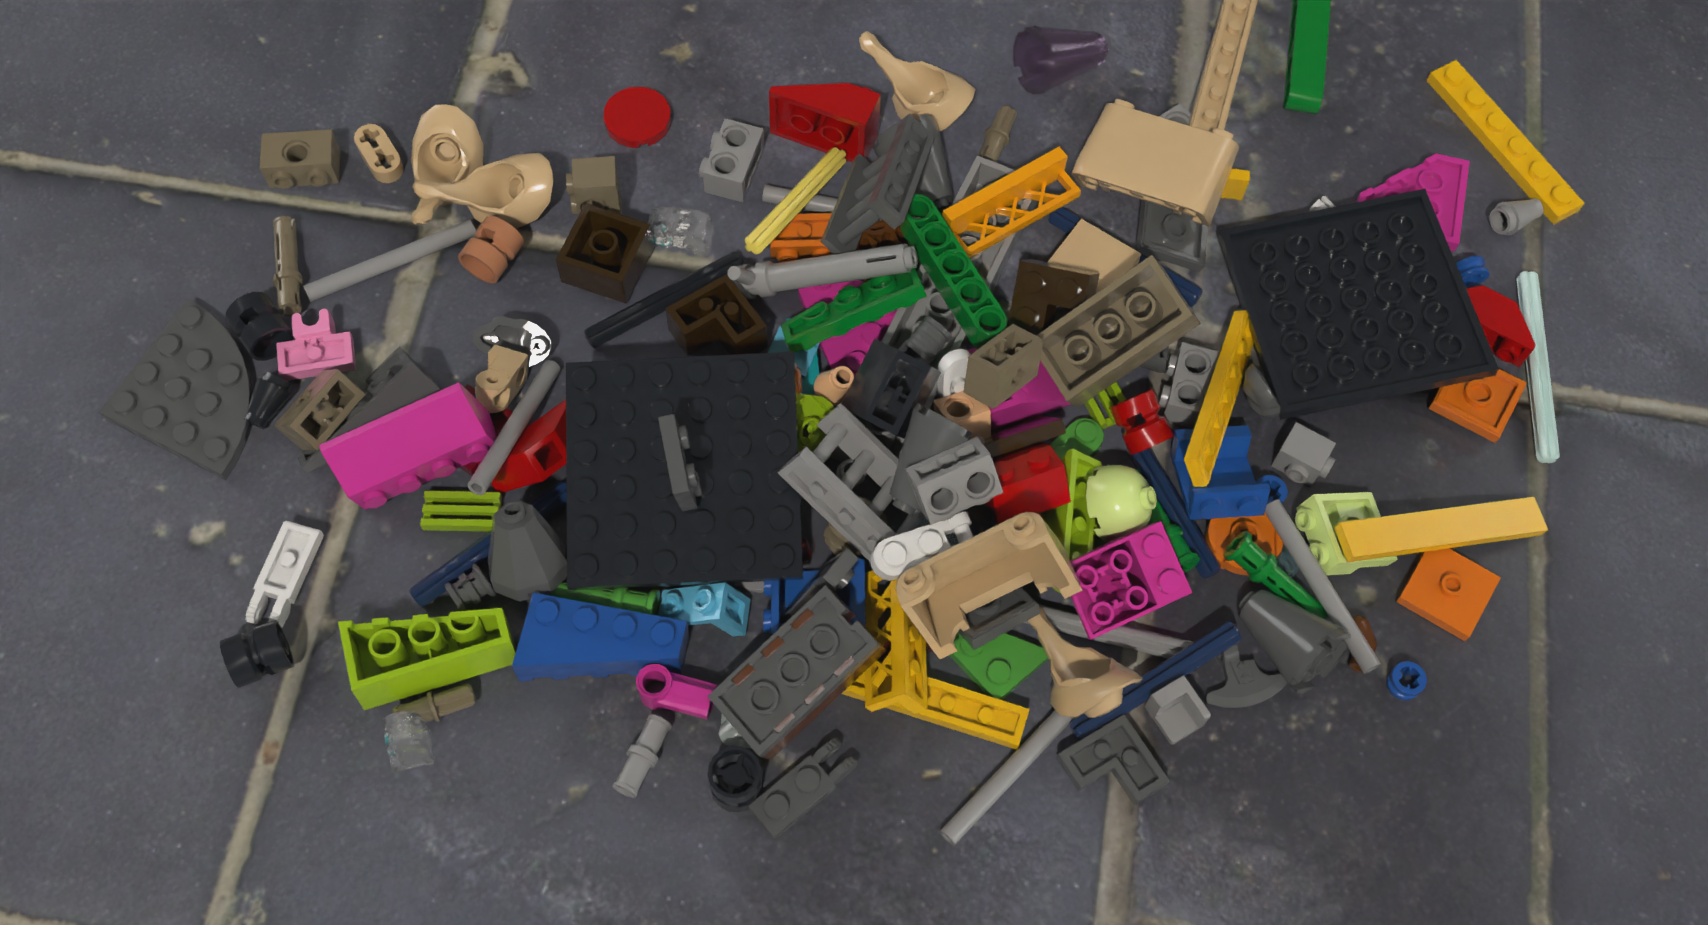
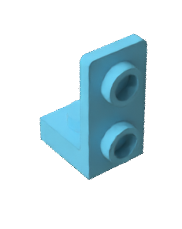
M725 582L666 589L661 593L658 616L687 621L688 626L712 623L731 636L746 635L751 599Z

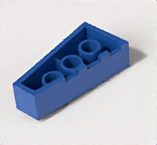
M533 593L512 668L519 681H533V678L548 677L558 680L569 679V676L592 675L593 678L608 677L611 674L637 676L643 667L650 664H660L666 667L669 672L681 674L690 639L687 621Z

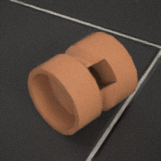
M487 216L476 230L475 238L469 239L461 250L458 259L470 274L484 282L493 284L499 280L508 267L507 261H512L524 245V240L521 234L506 221L495 216Z

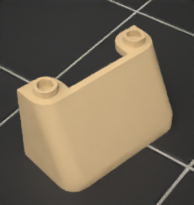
M1115 99L1114 103H1107L1074 165L1072 176L1078 184L1097 191L1098 185H1100L1103 191L1110 192V190L1173 209L1176 214L1181 215L1184 213L1193 217V222L1210 227L1239 150L1238 144L1232 140L1233 134L1221 129H1213V132H1209L1134 109L1135 106L1120 99Z
M1034 512L1019 514L906 570L899 577L896 584V592L901 607L939 660L957 652L954 644L956 633L960 628L962 631L970 629L965 614L1034 581L1041 594L1048 591L1047 587H1053L1059 590L1064 599L1082 591V588L1062 543L1042 517Z

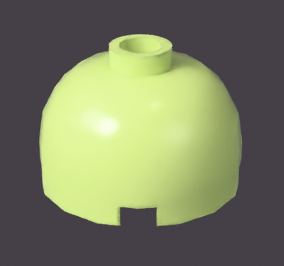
M1107 465L1094 468L1093 470L1097 474L1088 478L1086 502L1089 518H1097L1100 528L1094 529L1097 536L1103 541H1111L1146 526L1151 518L1152 509L1156 507L1157 503L1155 490L1148 485L1146 479L1136 469L1128 466Z

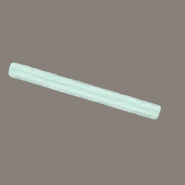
M1535 271L1520 272V276L1516 279L1519 308L1536 344L1534 350L1525 360L1536 458L1540 463H1554L1560 457L1539 277Z

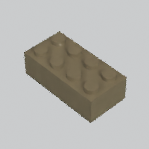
M1151 255L1036 336L1044 340L1040 361L1066 401L1078 408L1201 323L1162 265Z

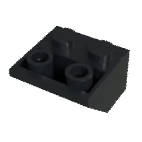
M874 338L841 404L864 420L905 439L913 409L917 403L925 405L941 372Z

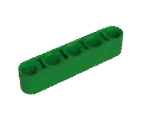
M1292 0L1283 98L1284 110L1316 115L1320 110L1324 93L1331 0Z
M913 195L904 223L900 226L901 232L908 244L916 249L918 260L968 339L978 350L1006 329L1007 317L932 200L925 195ZM948 271H954L958 274H950ZM964 299H973L976 302H967ZM983 327H991L995 331H986Z

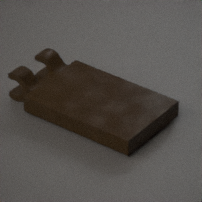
M1036 416L991 431V437L986 438L983 445L993 458L1065 434L1066 430L1061 418Z

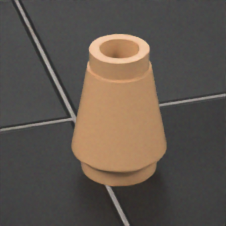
M839 366L820 373L814 381L815 395L826 398L833 406L842 403L854 379L853 372L848 367Z

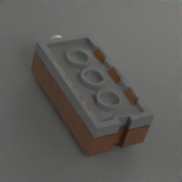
M825 585L707 696L722 713L721 726L719 728L721 741L728 746L752 748L759 757L771 760L877 661L887 649L866 626L858 620L854 624L851 622L856 615L835 592Z

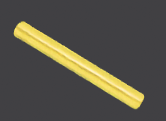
M837 147L831 148L745 238V249L748 252L752 251L755 255L760 254L846 163V152L839 150Z

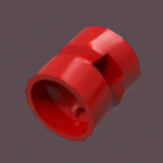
M1153 388L1109 407L1117 427L1125 429L1122 438L1130 455L1151 448L1174 436L1166 417L1158 415L1161 406ZM1141 413L1146 421L1137 424L1135 415Z

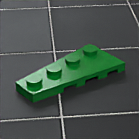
M912 268L910 273L870 278L869 281L858 287H852L849 284L838 291L833 302L827 305L825 302L820 301L781 324V328L790 352L805 351L833 336L844 335L850 329L861 324L877 321L885 314L896 309L910 307L918 300L927 297L915 268Z

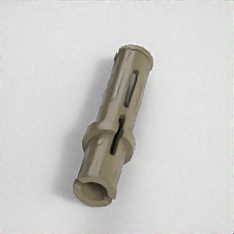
M279 216L273 220L276 262L273 285L277 288V310L279 314L283 313V316H292L294 313H301L302 310L300 287L303 284V277L298 269L297 223L294 218L291 220L289 216Z

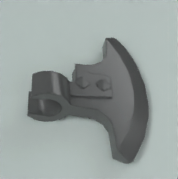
M1236 644L1217 656V660L1223 667L1225 683L1221 689L1207 693L1205 702L1222 708H1244L1256 705L1276 695L1285 687L1287 681L1281 673L1276 675L1264 674L1258 669L1254 659L1240 661L1239 650Z

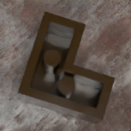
M1032 259L1021 260L1019 262L1007 328L1014 324L1035 336L1054 323L1057 306L1075 309L1095 295L1100 273Z
M728 274L665 308L668 330L687 356L719 339L730 355L757 354L768 347L766 324L734 282L728 277Z

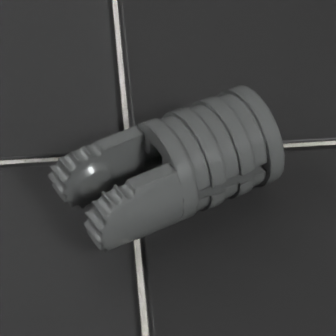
M926 316L923 323L918 326L917 330L911 334L910 338L898 350L929 365L932 358H935L938 351L942 350L945 343L952 339V336L940 323Z

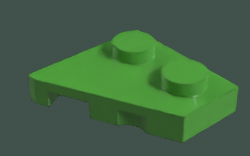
M957 633L954 638L957 652L949 655L985 695L1000 700L1007 697L1049 660L1043 647L1007 633L975 650Z

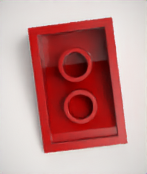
M851 83L771 86L769 90L770 133L827 153L833 147H837L839 150L846 152L845 159L853 162L859 153L867 159L879 133L881 94L867 87H859Z
M1038 442L992 458L1003 493L992 497L985 505L997 525L1025 512L1039 514L1071 502L1065 466L1050 445ZM977 473L973 474L969 479H971V478H973L974 476H976Z

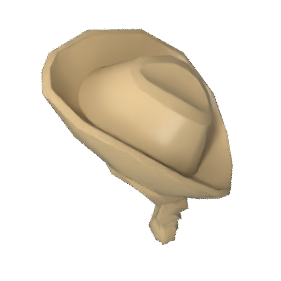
M867 31L861 34L859 38L861 49L875 59L876 64L892 83L894 89L892 100L897 115L901 120L908 114H911L917 121H920L918 115L929 114L935 118L939 131H942L956 121L972 102L976 89L961 76L923 61L909 63L895 58L879 43L875 35Z
M447 104L434 105L421 115L412 141L411 165L415 181L426 180L436 183H456L468 178L476 168L483 166L484 144L474 120L458 107ZM421 198L417 209L412 213V221L414 224H428L438 206L454 203L442 201L439 198Z
M541 153L516 154L478 167L468 178L456 183H436L419 180L415 181L412 187L414 193L423 199L439 198L442 201L467 205L474 219L481 223L487 216H495L517 229L536 221L550 203L553 174L549 160Z
M1039 606L1040 614L1029 619L1027 622L1037 631L1038 639L1043 646L1047 658L1050 660V675L1053 679V684L1050 687V704L1060 716L1079 717L1085 714L1089 718L1101 717L1122 704L1123 688L1132 683L1137 684L1143 678L1135 671L1116 662L1113 658H1108L1089 647H1076L1061 638L1047 619L1044 609Z

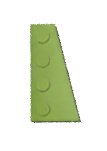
M502 608L450 612L449 616L430 617L429 614L413 615V619L390 621L388 617L373 618L371 623L354 624L352 620L338 621L351 691L364 710L513 664L517 650L511 627Z

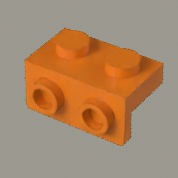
M832 213L797 214L770 243L771 259L787 262L799 260V258L832 255L833 253L821 243Z

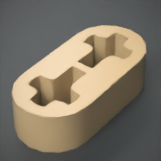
M376 124L361 126L355 132L354 140L360 155L371 173L382 183L397 181L402 176L404 168L397 150L385 131ZM373 139L377 142L378 147L373 149L367 140ZM385 158L391 167L385 169L381 165L380 160Z

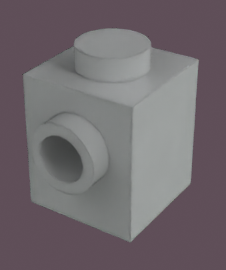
M1296 422L1271 466L1285 473L1290 480L1296 483H1304L1311 487L1318 475L1325 479L1336 459L1331 457L1330 454L1336 443Z

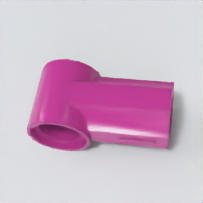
M660 664L646 665L639 671L636 677V685L641 702L652 710L665 708L708 720L712 713L714 704L707 696L717 688L716 684L669 672L666 667ZM653 681H661L666 684L664 689L658 693H649L645 690L647 685Z

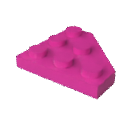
M1436 153L1426 158L1422 164L1412 169L1407 168L1391 176L1382 185L1374 189L1370 187L1361 192L1356 202L1426 189L1449 248L1455 252L1460 242L1470 161Z
M856 280L798 289V297L803 308L807 310L820 301L825 302L827 305L833 302L838 291L849 284L852 287H858L865 282ZM898 309L885 314L877 321L866 322L854 327L844 335L833 336L820 342L819 347L823 350L829 370L845 366L853 372L855 378L874 338L882 341Z

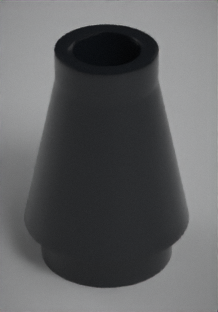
M265 372L262 378H257L244 419L258 428L265 429L271 418L291 397L289 391L292 384L275 374Z

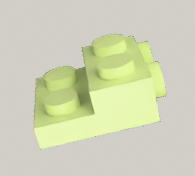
M1372 492L1313 494L1296 507V526L1299 530L1305 531L1310 545L1309 548L1326 576L1351 574L1362 567L1389 566L1398 560L1397 556L1347 562L1334 527L1340 522L1381 517Z

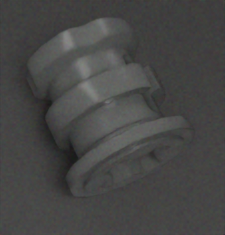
M476 563L472 565L473 572L468 575L462 573L457 576L459 579L453 584L448 582L444 585L460 611H467V606L472 603L478 605L483 602L481 598L486 594L492 597L496 596L493 587Z

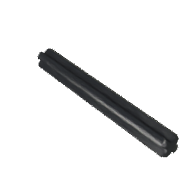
M731 252L586 328L584 330L586 340L592 348L612 340L663 313L668 306L728 274L731 266L743 265L742 259L737 252Z

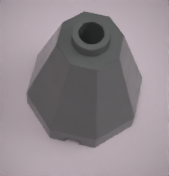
M521 501L510 502L503 505L493 515L488 566L494 592L520 602L530 599L529 593L539 591L540 594H551L567 577V552L564 541L530 504Z

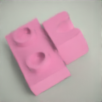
M327 309L319 311V320L312 326L304 325L302 316L299 313H294L292 315V330L295 340L276 343L278 375L286 381L314 377L322 370L338 369L341 372L356 370L352 334L350 331L336 334L333 317Z

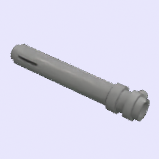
M898 244L780 263L763 261L757 262L754 267L750 264L731 266L728 270V277L734 282L744 297L750 300L756 298V295L764 298L775 296L780 291L910 273L912 268L917 267L918 258L914 246L908 247L907 244Z

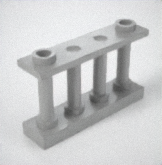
M841 403L818 422L817 426L826 436L813 453L805 447L778 472L787 483L869 561L873 550L880 541L917 529L919 526L923 527L930 524L923 512L915 510L913 516L908 514L895 533L879 518L891 500H895V497L889 493L899 459ZM837 446L854 461L841 479L824 464ZM865 472L881 487L869 506L852 491Z

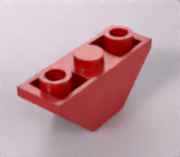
M1484 285L1467 288L1492 353L1502 361L1512 363L1520 368L1534 350L1536 344L1517 302Z
M566 399L524 429L491 483L496 492L503 493L542 482L566 465Z

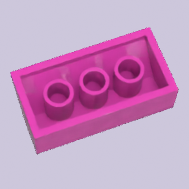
M458 382L320 444L319 448L347 497L366 510L368 508L380 507L388 499L399 494L416 491L422 484L435 478L447 477L453 474L457 468L468 463L482 461L497 438V434L489 411Z

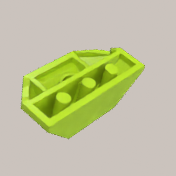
M1075 449L1068 450L1061 460L1065 466L1071 502L1039 513L1062 543L1070 561L1109 542L1103 541L1097 536L1094 529H1098L1100 526L1097 518H1089L1086 502L1088 478L1097 474L1093 469L1102 466L1101 461Z

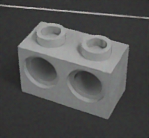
M724 119L720 131L715 130L712 135L710 150L712 151L709 158L704 157L700 165L699 177L703 178L705 193L744 203L765 149L764 128Z
M1182 342L1178 354H1170L1165 375L1171 376L1169 386L1163 385L1159 398L1160 406L1164 407L1162 416L1166 417L1169 423L1192 429L1195 428L1220 354L1219 351ZM1187 368L1195 369L1198 373H1192ZM1180 399H1187L1192 404H1185Z
M978 437L905 468L919 508L931 525L939 521L949 520L955 514L974 505L985 504L992 497L1003 493L991 454ZM977 473L976 476H974L973 478L969 479L973 474ZM941 489L939 493L933 495L935 491Z

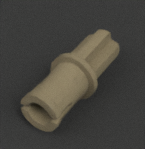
M1004 105L998 110L991 127L987 128L984 132L985 140L977 154L978 156L997 163L1003 148L1010 142L1009 133L1017 118V111Z
M466 683L434 695L432 691L427 692L426 697L393 707V714L401 732L434 719L436 722L441 721V716L473 706L476 698L471 685Z

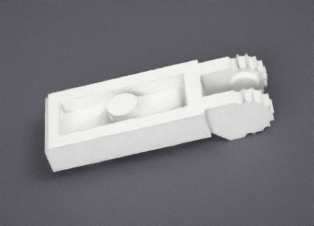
M289 521L283 522L253 587L255 592L246 611V622L257 624L261 621L268 606V597L277 600L272 613H270L268 622L277 620L281 628L284 626L290 614L291 603L294 604L324 537L321 530Z

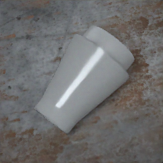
M1536 198L1501 202L1490 213V225L1498 234L1513 235L1534 219L1541 217L1543 205Z

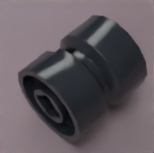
M263 292L244 294L230 304L226 311V320L236 335L240 337L242 344L252 359L257 361L273 359L277 357L276 343L293 341L292 330L283 317L279 315L277 308L268 295Z
M277 620L253 628L252 635L250 636L242 632L220 641V650L225 666L237 688L261 680L263 672L274 675L294 667L290 646Z
M740 746L723 748L713 756L708 766L707 775L714 801L719 807L728 812L748 810V806L761 796L762 773L758 758L752 751Z

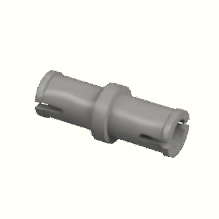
M653 714L648 716L647 722L636 743L629 746L626 752L628 759L616 782L612 785L617 792L630 798H636L648 770L654 768L659 760L656 755L672 727L667 720Z

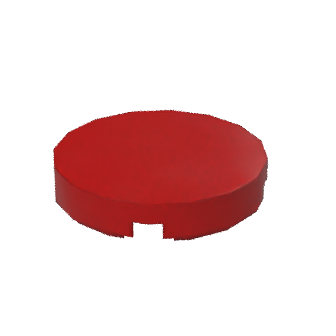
M629 87L620 90L609 98L604 107L603 120L609 137L618 144L629 148H639V145L647 143L648 146L656 144L666 136L671 126L670 107L665 97L656 90L647 87Z

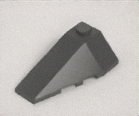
M399 346L365 380L369 384L368 389L364 392L365 396L326 442L440 391L441 388ZM320 449L318 451L304 450L298 457L301 468L307 473L327 464Z

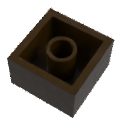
M585 203L556 258L561 282L627 304L654 249L651 224Z

